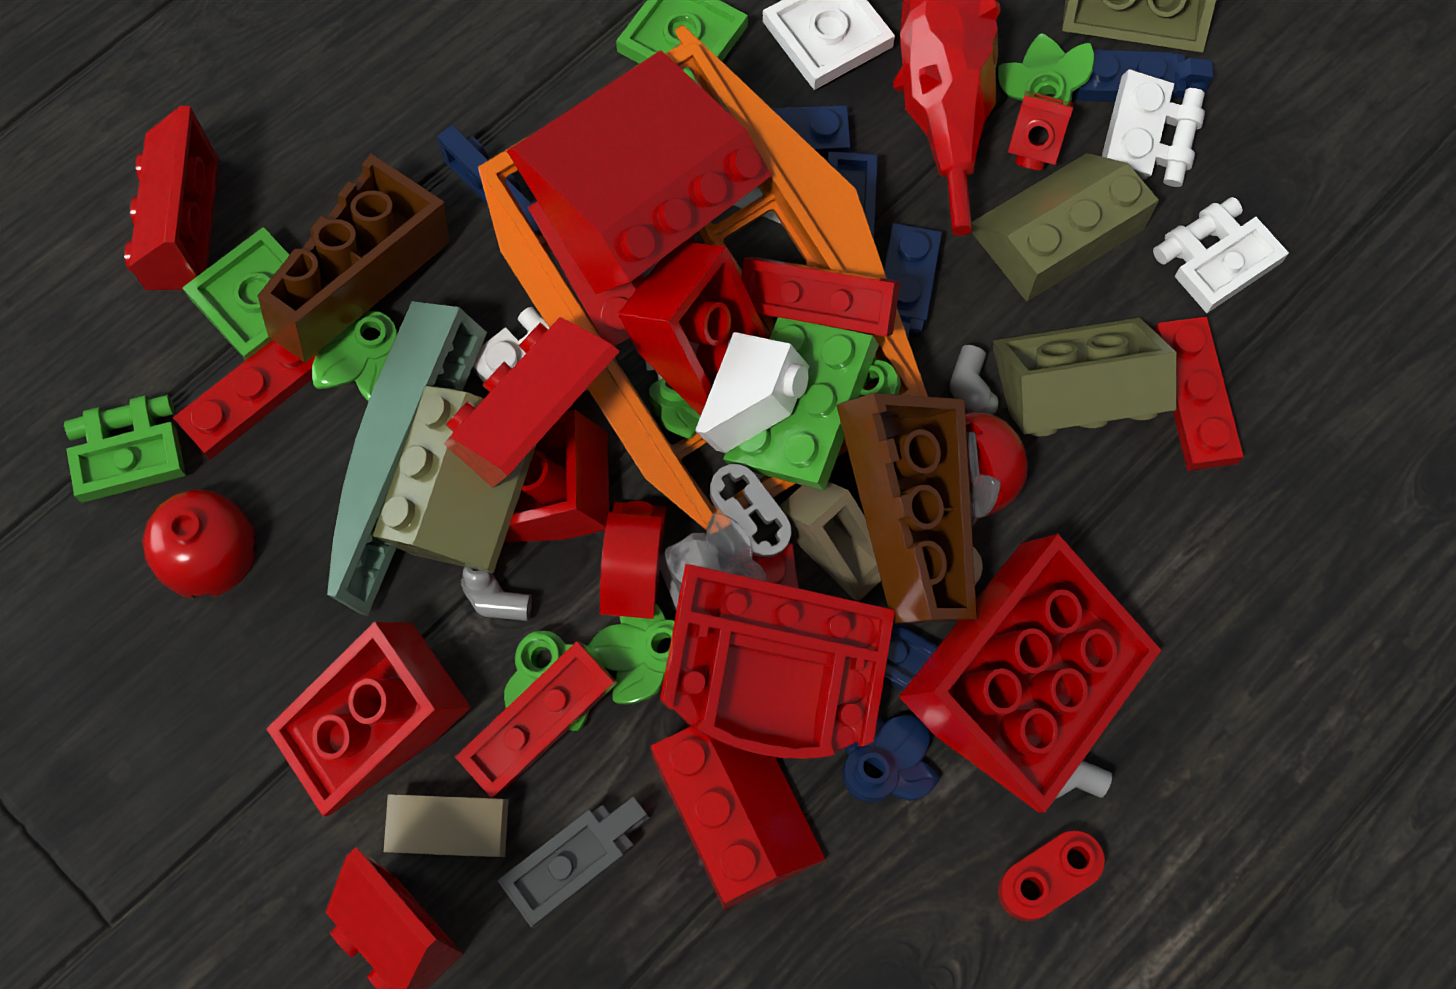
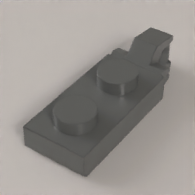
M635 797L630 798L611 814L604 805L593 812L588 810L506 873L498 882L530 927L534 929L625 857L624 854L634 847L627 836L649 819L648 814Z

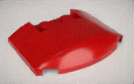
M686 564L660 701L668 709H674L688 724L700 733L722 744L759 755L795 759L833 756L835 755L834 752L855 742L858 743L859 747H863L874 741L895 610Z

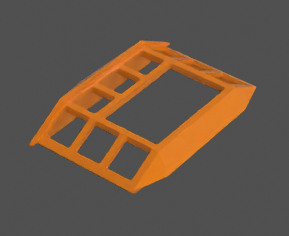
M684 25L676 28L674 31L681 44L665 54L682 70L689 67L697 84L746 129L772 174L771 177L758 186L762 192L760 198L718 224L710 222L697 232L704 244L726 246L724 239L771 211L776 214L806 261V266L887 279L856 188ZM508 149L478 166L500 252L549 328L561 317L601 338L586 311L549 255L551 248L544 236L535 233L508 187L506 177L518 169L507 153ZM729 251L740 277H742V270ZM898 309L896 310L892 335L886 337L859 332L873 335L879 344L875 354L877 360L888 362L898 373L900 378L899 395L928 397ZM758 314L770 339L775 321L771 316ZM614 358L588 386V390L644 478L714 536L729 525L716 507L709 502L682 463L684 457L708 442L696 433L690 439L685 437L676 444H670L616 358ZM845 437L838 456L848 450ZM769 476L759 479L772 498L795 484ZM743 489L732 497L737 499L743 509L746 510L751 505L745 499Z

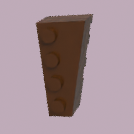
M371 153L362 163V173L354 183L348 181L337 195L339 202L326 218L320 216L310 228L311 237L303 248L292 251L257 295L268 336L303 362L313 357L449 244L445 202Z
M872 393L837 404L888 609L895 610L893 624L943 623L977 619L964 399Z

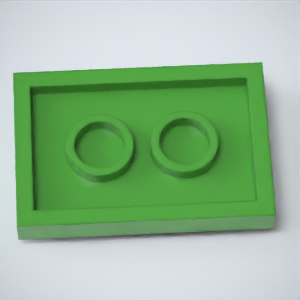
M778 317L770 340L791 344L809 365L807 388L804 394L797 398L792 414L789 417L726 452L723 460L727 464H740L748 467L753 473L825 491L844 440V433L836 405L860 397L879 344L873 335Z

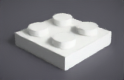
M781 0L763 10V23L814 90L889 50L894 45L895 35L867 0Z

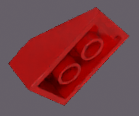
M683 242L657 263L618 313L638 353L700 416L733 332L769 339L726 246Z
M575 409L565 412L537 443L504 543L566 540L605 530L609 512L608 433Z
M374 622L266 729L324 817L336 812L433 744L471 706L413 623Z
M357 847L346 855L325 912L337 925L329 932L330 935L351 958L360 952L373 967L367 978L376 989H427L463 953L388 868Z

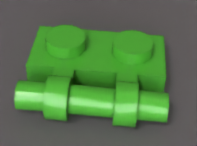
M147 395L131 398L129 405L105 411L101 407L84 410L82 417L64 421L65 432L70 441L84 437L87 439L85 444L66 448L74 496L81 503L186 476L176 427L171 422L155 425L156 419L175 414L174 405L169 395L152 399ZM131 425L134 427L132 432L109 437L111 430Z

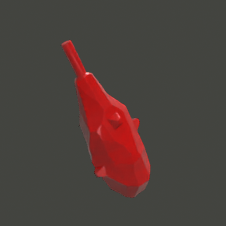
M903 0L900 31L903 66L894 79L893 86L896 91L904 93L905 110L928 137L939 175L946 177L948 181L952 233L957 236H964L972 231L967 176L974 171L982 129L996 104V63L998 58V28L996 19L1001 11L1000 3L996 0Z

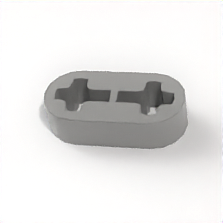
M728 464L720 468L714 474L710 484V498L716 509L746 549L753 555L761 558H771L780 554L788 545L791 537V525L787 516L748 467L740 464ZM730 477L734 482L743 479L747 482L748 485L745 487L743 495L751 505L748 509L744 510L734 497L726 501L721 497L720 494L725 489L724 482L722 481L724 478ZM756 512L766 525L775 521L780 527L775 535L779 543L771 546L767 541L757 544L753 536L758 529L749 516Z

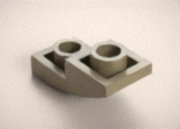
M388 794L383 852L505 857L509 799Z

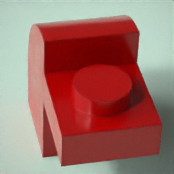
M644 501L614 502L612 512H608L604 534L599 614L654 619L659 591L660 557L666 527L667 506H655Z

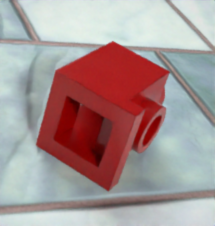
M1025 90L1008 148V153L1017 155L1015 164L1040 171L1044 169L1045 162L1056 165L1073 110V102ZM1035 126H1042L1048 131V138L1042 143H1034L1029 137L1030 130Z

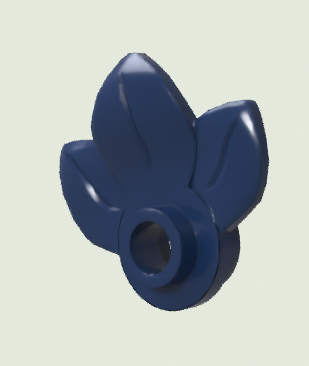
M878 715L874 741L872 743L859 747L858 743L855 742L845 747L848 758L843 765L842 776L850 794L864 802L881 801L889 795L913 801L929 794L940 780L935 770L921 761L929 745V729L916 716H897L884 723ZM863 766H870L877 770L880 778L869 777L864 772Z

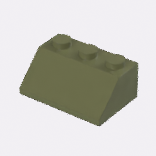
M1066 0L1062 31L1203 53L1216 0Z
M1086 153L971 222V232L1025 301L1028 302L1145 230L1159 200L1128 163Z
M1141 318L993 340V350L1009 415L1023 434L1048 436L1056 433L1061 428L1073 426L1098 428L1106 425L1111 420L1124 418L1149 420L1155 418L1158 413L1176 410V351Z
M425 386L372 536L414 556L494 573L536 445L506 478L492 488L444 445L453 433L446 426L447 422L467 401L476 408L484 398L464 391Z

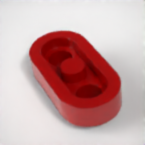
M1068 831L1057 836L1013 865L1003 874L998 886V896L1002 907L1009 915L1021 921H1034L1047 915L1100 878L1105 864L1101 846L1092 836L1081 831ZM1075 849L1084 855L1085 866L1083 869H1075L1068 863L1067 854L1069 850ZM1023 880H1032L1038 885L1039 896L1036 900H1029L1023 896L1021 892Z

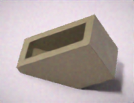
M829 481L825 491L802 485L779 506L787 516L791 525V534L799 546L853 599L859 602L881 582L865 516L849 490Z

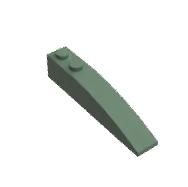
M411 302L371 393L355 439L342 488L334 531L327 595L362 615L368 616L396 550V547L372 535L425 386L463 391L487 334L460 307Z

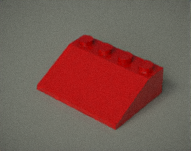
M662 50L653 54L507 150L510 158L595 294L630 283L772 176L746 129Z
M1059 534L1024 542L1017 547L976 599L977 619L958 621L899 695V698L937 738L1038 813H1045L1162 651Z

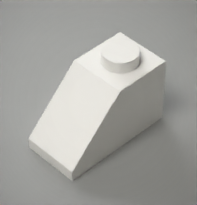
M733 332L695 431L716 451L726 453L792 414L797 398L804 394L808 384L809 365L789 343Z

